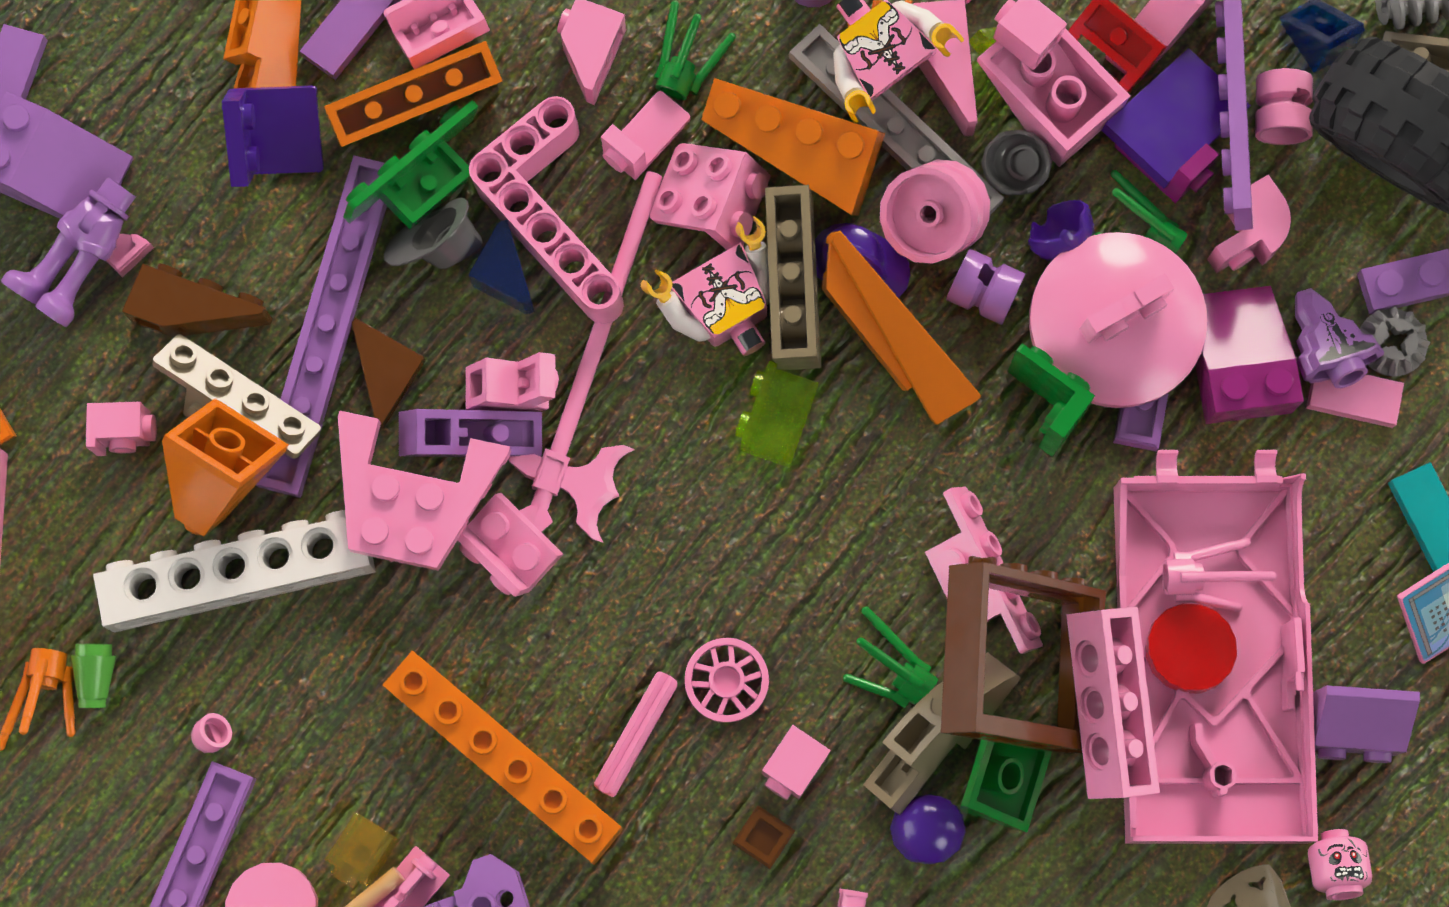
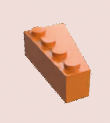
M714 78L701 118L702 121L803 185H809L811 190L850 215L859 216L885 133Z

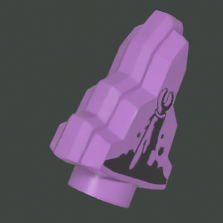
M1312 288L1297 292L1295 296V318L1302 329L1296 341L1301 352L1297 359V365L1304 381L1316 383L1331 379L1335 388H1345L1361 380L1368 372L1366 366L1384 355V351L1371 334L1362 333L1353 320L1338 316L1332 304Z

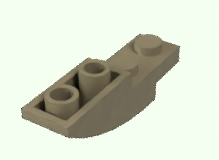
M988 652L985 659L983 714L993 715L1021 677ZM943 681L923 697L883 740L882 743L890 751L863 784L899 815L908 806L954 745L957 743L966 749L974 739L941 733Z

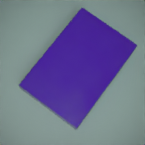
M1188 48L1108 120L1101 131L1165 189L1183 164L1206 143L1211 146L1221 136L1220 112L1229 111L1228 100L1220 101L1218 75ZM1247 102V111H1248V109H1249L1250 106H1251L1248 102Z

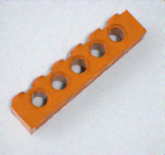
M413 650L382 685L592 864L595 865L624 830L617 822Z

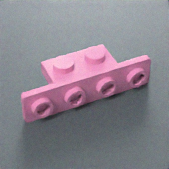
M967 487L950 488L943 492L961 533L925 552L946 597H948L949 565L966 564L970 556L980 558L995 557L997 559L996 565L1003 564L1000 557L1002 554L1001 545L996 536L987 530L981 517L983 510L980 501ZM989 588L987 622L1001 615L1021 654L1042 647L1043 644L1039 637L1041 635L1039 623L1032 613L1027 612L1020 595Z

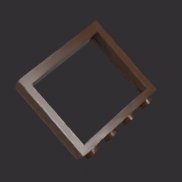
M970 556L966 564L949 565L941 733L1064 754L1082 753L1067 614L1105 610L1106 590L1085 586V579L1069 577L1059 580L1058 573L1054 571L1036 570L1029 573L1027 572L1028 566L1025 564L1003 563L996 565L997 559L995 557L980 558ZM989 588L1062 605L1057 727L983 714Z

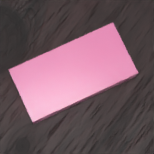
M1365 375L1358 382L1345 388H1335L1331 379L1311 383L1306 409L1393 428L1397 425L1404 383L1371 375Z

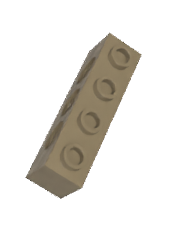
M809 185L765 188L772 359L778 371L821 368L814 202Z

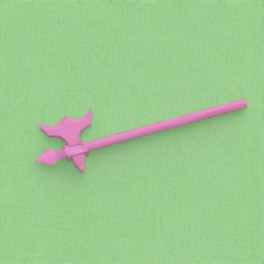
M646 172L611 275L619 285L621 295L623 294L662 181V176L655 172ZM605 292L601 304L608 302L612 298V294ZM594 322L550 450L545 449L542 457L530 454L510 456L509 462L526 478L534 480L532 489L536 491L530 506L519 511L540 532L553 523L548 513V508L552 496H558L559 490L562 489L569 493L575 501L578 512L576 524L592 540L603 542L597 527L598 515L604 505L612 499L619 497L613 481L614 468L619 459L635 449L625 445L601 448L593 461L581 467L568 466L570 458L567 457L613 322L606 324Z

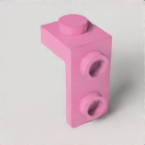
M658 91L622 131L612 124L601 136L603 158L616 171L620 173L625 171L636 181L690 122V114L665 93Z

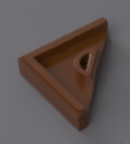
M355 318L352 326L374 417L380 420V427L384 428L426 360L422 355Z

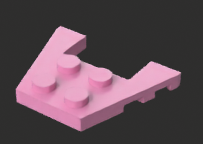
M339 411L338 426L349 551L439 571L469 523L470 516L480 500L486 496L492 486V481L502 465H505L511 454L510 446L470 438L460 482L441 480L371 465L381 425L380 420Z

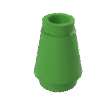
M75 644V655L70 656L78 707L106 708V699L108 698L117 655H112V644Z

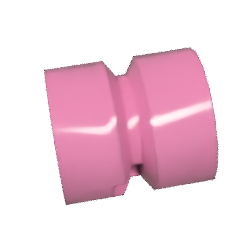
M1282 68L1265 71L1257 76L1256 103L1262 107L1255 113V137L1257 140L1273 145H1290L1305 142L1312 137L1313 127L1309 119L1312 110L1306 107L1313 101V77L1310 73L1299 69Z

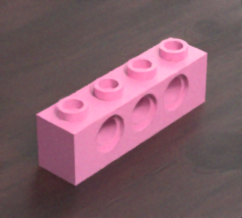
M1138 607L1067 614L1088 799L1127 798L1160 793Z

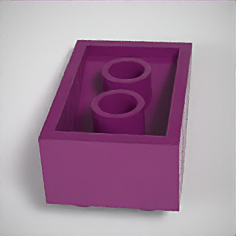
M1271 286L1203 294L1207 310V333L1202 352L1195 367L1205 424L1293 413L1304 402L1296 357Z

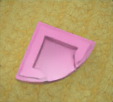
M119 234L116 248L106 262L123 278L154 247L139 235Z

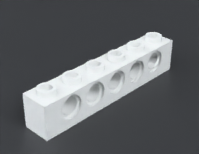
M340 510L327 514L325 516L326 521L309 524L308 520H297L283 524L281 526L282 531L265 534L264 530H253L238 535V541L221 545L220 540H209L195 544L194 551L177 555L176 550H166L151 554L150 561L133 565L131 560L113 562L106 565V571L95 573L93 576L102 626L112 632H118L375 573L374 561L371 556L349 551L345 510ZM321 539H331L333 541L332 552L323 559L313 558L312 550L315 543ZM278 549H287L289 551L288 562L279 569H271L269 567L271 554ZM234 559H243L245 562L243 573L235 579H227L225 569L228 563ZM190 569H199L201 574L199 583L191 589H183L181 584L183 575ZM147 579H155L156 590L154 594L147 599L140 600L138 597L140 584Z

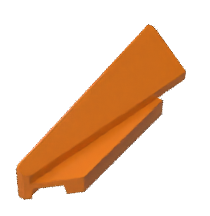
M841 231L831 232L826 237V243L829 246L826 272L823 273L822 290L903 391H908L913 387L929 418L935 425H938L980 399L981 395L847 237Z

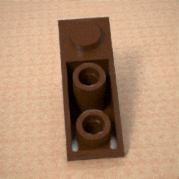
M159 263L157 269L142 264L122 310L132 323L170 337H175L178 334L187 336L270 325L272 322V317L266 308L263 307L264 302L261 299L240 292L238 297L223 292L224 288L221 285L208 279L199 278L197 283L182 278L183 273L161 263Z

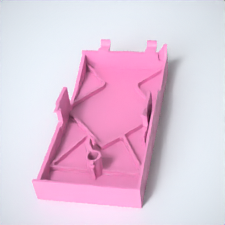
M1158 450L1156 454V476L1121 478L1113 488L1117 609L1138 607L1160 793L1124 798L1125 844H1308L1317 842L1318 823L1310 603L1307 602L1304 591L1301 505L1302 488L1306 480V474H1297L1284 478L1277 476L1275 468L1277 450H1257L1254 458L1255 476H1178V450ZM1245 538L1250 539L1251 545L1249 547L1194 561V563H1202L1204 572L1258 571L1275 572L1277 574V578L1273 581L1204 582L1203 590H1195V593L1226 599L1242 605V610L1239 612L1204 605L1217 611L1230 624L1236 637L1237 658L1232 672L1216 688L1201 694H1189V692L1176 691L1166 687L1152 673L1146 659L1145 646L1147 645L1148 632L1153 622L1166 609L1182 603H1198L1175 602L1174 595H1165L1162 580L1164 560L1173 559L1174 552H1191Z

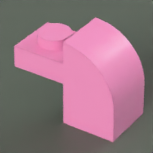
M1269 174L1251 184L1253 229L1238 230L1239 233L1217 245L1207 258L1216 273L1228 266L1235 271L1247 264L1255 256L1263 266L1273 257L1285 241L1291 224L1290 210L1286 199ZM1227 214L1234 224V214Z
M539 352L519 362L484 358L467 366L466 410L539 412L549 409V400L555 398V391L559 381L558 372L555 369V354Z

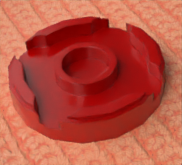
M1182 603L1166 609L1151 625L1147 636V645L1145 646L1146 659L1152 673L1166 687L1176 691L1189 692V694H1201L1216 688L1232 672L1237 658V641L1230 624L1217 611L1201 604Z

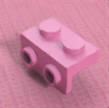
M402 0L386 8L383 12L397 43L414 69L430 63L490 31L486 19L473 0Z

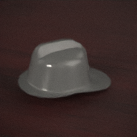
M464 198L454 199L439 210L428 214L411 230L405 226L388 243L384 252L385 261L391 266H402L421 258L437 268L446 269L466 259L481 248L482 245L481 236L467 217L468 201Z

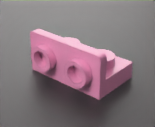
M502 493L495 494L466 526L458 539L461 543L459 549L463 555L476 564L481 563L492 574L490 580L501 592L507 595L512 594L515 597L529 593L563 555Z

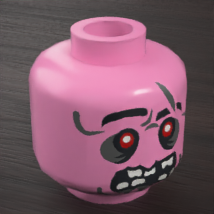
M1334 829L1321 833V840L1309 847L1308 860L1312 885L1317 891L1326 893V899L1348 900L1363 895V889L1372 882V870L1366 842L1356 837H1350L1348 830Z

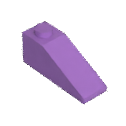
M443 409L399 412V456L466 457L470 438L510 446V456L530 454L542 456V412Z

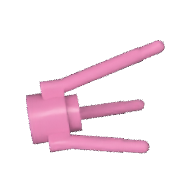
M1245 538L1191 552H1174L1173 559L1164 560L1162 580L1165 595H1174L1175 602H1193L1239 612L1242 610L1240 603L1195 593V590H1203L1204 582L1273 581L1277 578V574L1275 572L1258 571L1204 572L1202 563H1194L1197 560L1249 547L1251 540Z

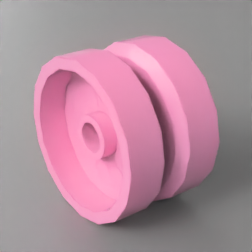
M935 160L901 173L887 186L880 202V223L886 240L898 254L919 263L933 264L951 258L957 253L968 249L982 237L990 216V199L982 180L972 169L951 160Z

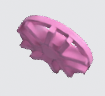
M719 638L701 646L692 655L685 671V689L690 702L700 714L716 722L730 723L749 717L761 706L768 691L769 675L764 659L750 644L734 638ZM724 645L728 646L729 662L719 663L716 648ZM734 647L746 651L750 656L735 663ZM710 650L714 667L697 662L701 656ZM755 659L760 671L744 676L741 668ZM693 669L710 673L709 681H692ZM762 677L761 690L758 695L746 683ZM693 688L710 689L702 703L696 698ZM741 691H744L755 700L747 709L736 697ZM713 695L723 698L717 714L706 709ZM729 699L740 713L723 715Z

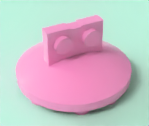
M1118 232L1103 233L1088 237L1080 246L1073 250L1060 253L1047 266L1035 287L1031 299L1029 329L1033 346L1045 351L1053 359V366L1066 375L1069 372L1074 373L1089 384V391L1095 395L1091 404L1111 408H1127L1143 405L1163 397L1179 385L1191 372L1198 361L1205 343L1207 310L1202 290L1194 274L1181 258L1170 249L1140 235Z

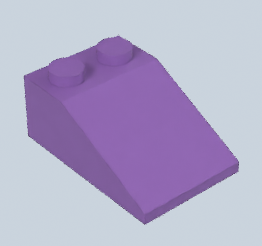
M5 92L0 102V193L61 219L67 211L73 210L86 197L91 196L95 199L89 192L91 190L97 192L107 177L121 186L133 161V156L52 111L10 92Z

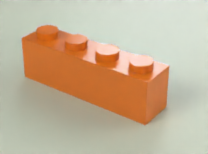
M483 41L330 103L323 108L340 147H343L500 83L502 78L487 42Z

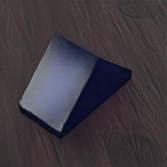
M1309 0L1280 17L1282 26L1314 73L1333 63L1344 49H1351L1365 31L1362 22L1321 0Z
M501 221L497 224L469 273L472 286L526 315L534 313L535 311L508 221Z

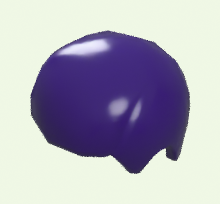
M1068 200L1050 206L1047 210L1045 224L1039 226L1036 222L1031 224L1030 238L1028 239L1031 251L1042 259L1052 262L1060 253L1073 250L1080 246L1088 237L1094 236V223L1089 205L1082 200Z
M934 795L915 796L900 815L896 812L894 813L890 826L893 845L907 860L922 864H936L947 861L960 850L966 833L963 815L958 807L952 804L951 800Z

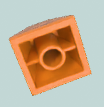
M214 398L166 433L162 440L175 519L183 523L186 530L190 533L202 536L207 535L227 518L286 452L289 444Z

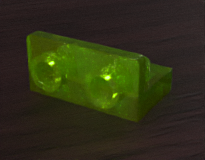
M769 361L765 372L757 370L749 394L756 397L751 413L742 412L735 436L742 438L740 451L790 468L819 383L777 369L778 363Z

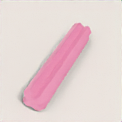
M663 672L655 674L596 778L594 786L597 790L611 797L618 793L677 688V681L673 677Z

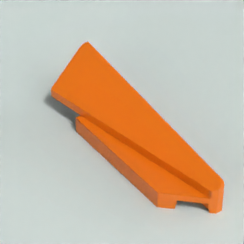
M235 0L223 60L240 65L233 89L296 86L301 0Z

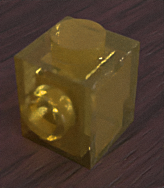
M355 812L324 860L335 866L330 874L351 888H354L357 882L370 886L400 839L365 816Z

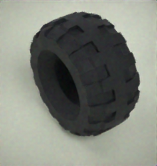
M1377 37L1360 39L1351 49H1344L1312 96L1315 104L1309 116L1311 126L1325 140L1332 143L1338 150L1357 161L1372 173H1375L1418 200L1449 214V72L1429 62L1422 56L1401 48L1390 41H1383Z

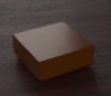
M757 805L732 844L768 869H771L795 833V830Z

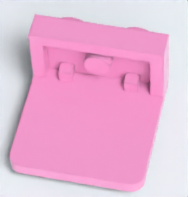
M681 143L674 150L649 217L657 224L704 231L726 250L739 243L744 246L745 242L736 233V224L738 222L742 224L744 235L748 236L750 234L754 220L753 216L756 215L760 202L765 195V188L768 187L771 175L747 152Z

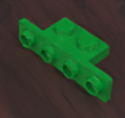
M473 100L462 109L458 105L453 106L440 119L439 123L441 126L431 134L427 130L423 131L409 145L410 152L400 160L397 156L390 158L378 170L377 174L379 177L369 186L362 182L348 194L345 199L348 204L343 218L350 224L381 199L411 230L471 179L469 165L447 142L473 121L479 106Z

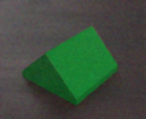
M981 740L960 812L1027 833L1052 751Z

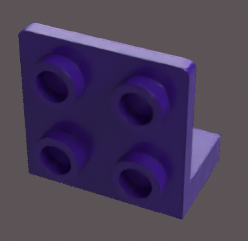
M315 86L235 88L228 90L222 100L231 187L249 186L254 174L321 172L323 170L324 160L317 88Z

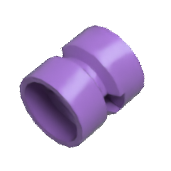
M969 249L946 300L967 310L973 306L979 307L980 316L1002 325L1026 273L1006 264L996 268L993 266L992 258Z

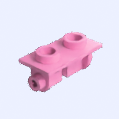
M415 846L396 868L405 881L374 907H424L450 877V874Z

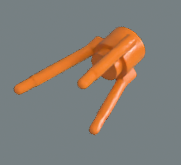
M45 648L31 649L29 662H25L22 680L1 730L0 751H3L27 693L28 696L19 727L21 735L28 733L40 689L57 690L58 682L62 683L66 735L68 737L75 735L72 685L74 674L73 668L66 666L67 653Z

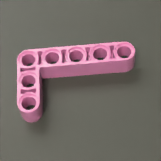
M549 97L476 154L470 162L469 174L480 198L583 312L596 323H611L622 314L624 307L623 298L616 279L527 183L577 141L580 133L578 121L571 103L562 97ZM562 118L567 120L559 128L549 127V124L555 119ZM524 145L534 146L533 150L528 154H516V151ZM490 172L501 173L498 179L493 182L482 181L485 175ZM516 202H528V206L520 212L509 211L510 207ZM552 231L556 233V236L549 242L541 243L536 241L543 232ZM578 261L584 263L583 268L576 273L564 272V268L571 262ZM600 292L612 294V298L604 304L598 305L591 302L592 298Z

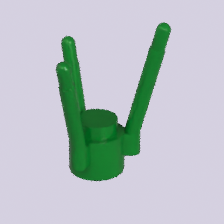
M673 0L668 14L659 66L653 78L657 80L655 88L658 91H662L671 98L685 101L689 93L692 95L698 94L703 81L734 42L736 35L732 32L729 33L697 75H695L694 70L696 66L686 60L701 21V15L695 14L686 32L678 56H673L669 62L679 2Z
M1112 170L1110 173L1111 177L1130 195L1127 196L1120 189L1115 188L1112 191L1113 196L1150 225L1144 237L1164 245L1176 254L1188 233L1179 228L1180 225L1162 213L1117 170Z
M863 607L861 610L862 614L909 663L906 662L902 666L875 645L860 637L856 641L857 645L897 674L891 685L898 690L895 691L851 674L843 675V680L858 688L888 698L903 708L909 702L916 705L935 687L939 678L929 672L932 667L920 660L869 607Z

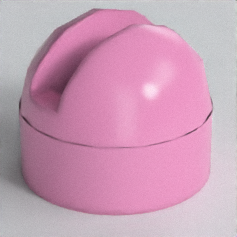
M215 713L207 714L197 721L191 732L192 743L203 753L219 751L232 738V729L228 721L223 716Z

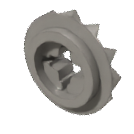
M1396 306L1385 310L1378 309L1363 322L1360 327L1362 333L1373 335L1380 346L1389 337L1387 329L1391 330L1394 335L1407 334L1408 336L1400 344L1402 351H1398L1395 346H1385L1382 348L1384 355L1368 366L1376 372L1387 376L1406 375L1418 368L1426 359L1425 356L1430 344L1425 332L1426 325L1421 324L1414 317L1413 312L1399 310Z

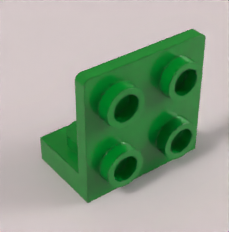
M1021 344L1016 350L1007 372L1054 405L1039 429L1045 435L1039 448L1053 457L1084 416L1095 395L1089 391V384L1080 376L1071 372L1066 375L1053 366V359L1045 351L1035 346L1028 348L1026 345Z

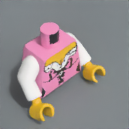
M842 0L838 3L836 8L850 26L837 36L840 44L833 53L835 83L845 101V108L854 123L859 122L855 114L863 106L869 107L871 113L874 114L876 109L872 101L934 55L937 49L944 56L949 57L951 53L945 48L946 42L951 38H957L962 43L964 41L962 35L953 25L943 23L929 10L905 1H897L891 4L888 0H883L873 9H870L864 0Z
M755 216L753 218L757 228L754 234L744 235V229L740 222L735 227L737 235L748 244L745 249L739 243L673 282L668 274L655 270V273L661 279V284L656 290H652L651 285L647 281L642 280L641 288L646 294L658 298L656 304L674 330L698 342L708 340L714 347L732 338L743 356L756 352L766 343L755 324L767 317V305L770 303L768 250L766 243L762 242L766 231L763 223Z

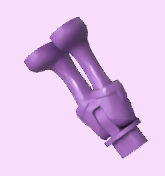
M107 177L97 192L93 190L89 192L95 199L91 196L86 197L73 210L67 211L58 221L59 235L45 258L30 272L9 270L1 279L4 285L26 300L36 304L35 307L66 328L74 320L73 303L78 290L99 259L106 261L112 255L116 248V241L123 223L130 217L125 212L136 198V196L109 177ZM78 250L79 252L61 282L53 291L48 292L59 271L74 251Z

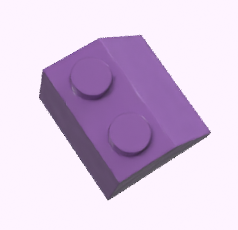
M1328 685L1314 691L1315 750L1318 751V758L1344 760L1346 759V753L1363 754V761L1391 763L1392 756L1407 752L1420 702V692Z

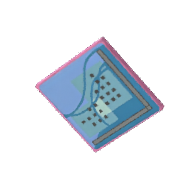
M1449 563L1397 595L1418 659L1422 664H1425L1449 648Z

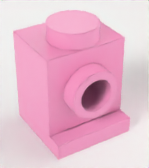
M141 402L87 403L86 447L96 456H106V447H109V451L113 453L136 452V446H150V441L156 440V418L154 415H150L151 412Z

